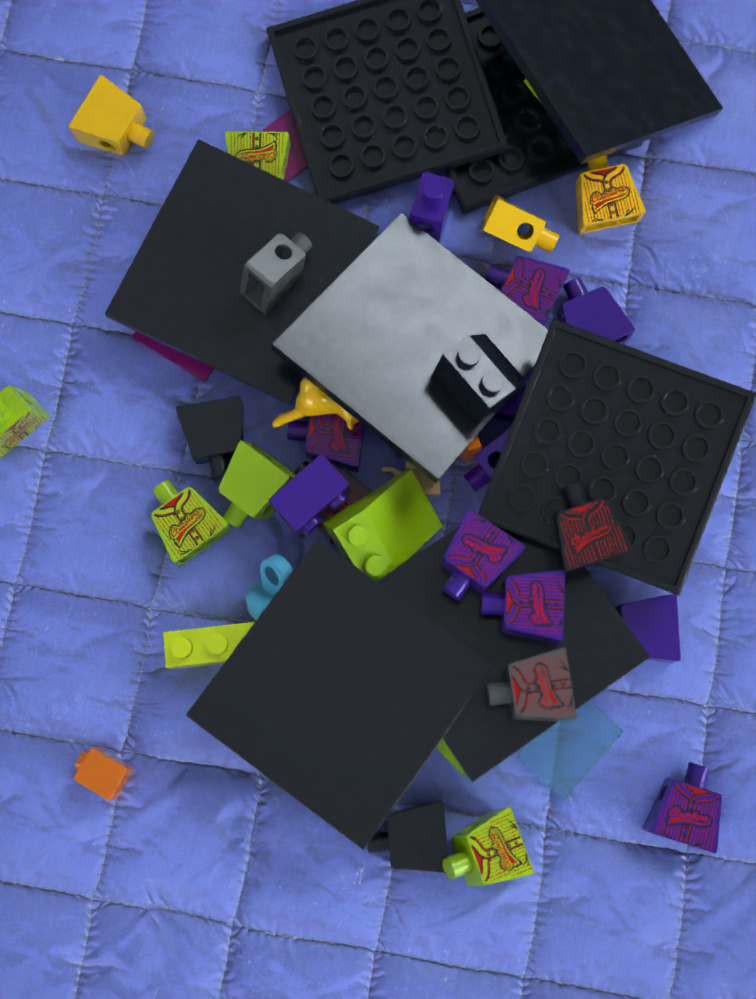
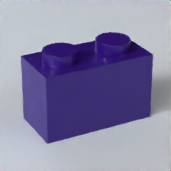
M321 453L268 501L297 536L301 535L304 531L308 535L323 522L320 517L330 508L336 511L348 501L350 497L347 493L350 492V484Z

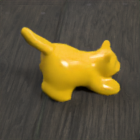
M304 378L300 382V392L296 398L295 409L280 414L273 420L272 425L276 428L304 416L338 414L346 421L348 428L352 430L355 423L359 421L308 379Z

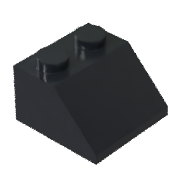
M486 334L469 335L442 354L433 371V374L477 425H480L523 393L528 384L525 378Z

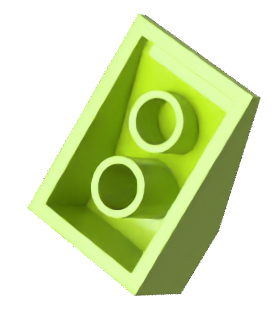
M410 468L323 522L341 556L376 582L405 563L443 527Z

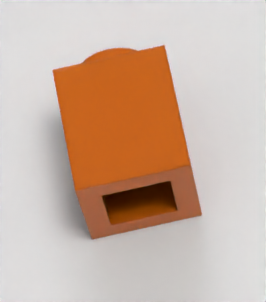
M91 747L90 751L84 750L74 765V769L77 772L73 780L111 801L118 797L134 767L100 747Z

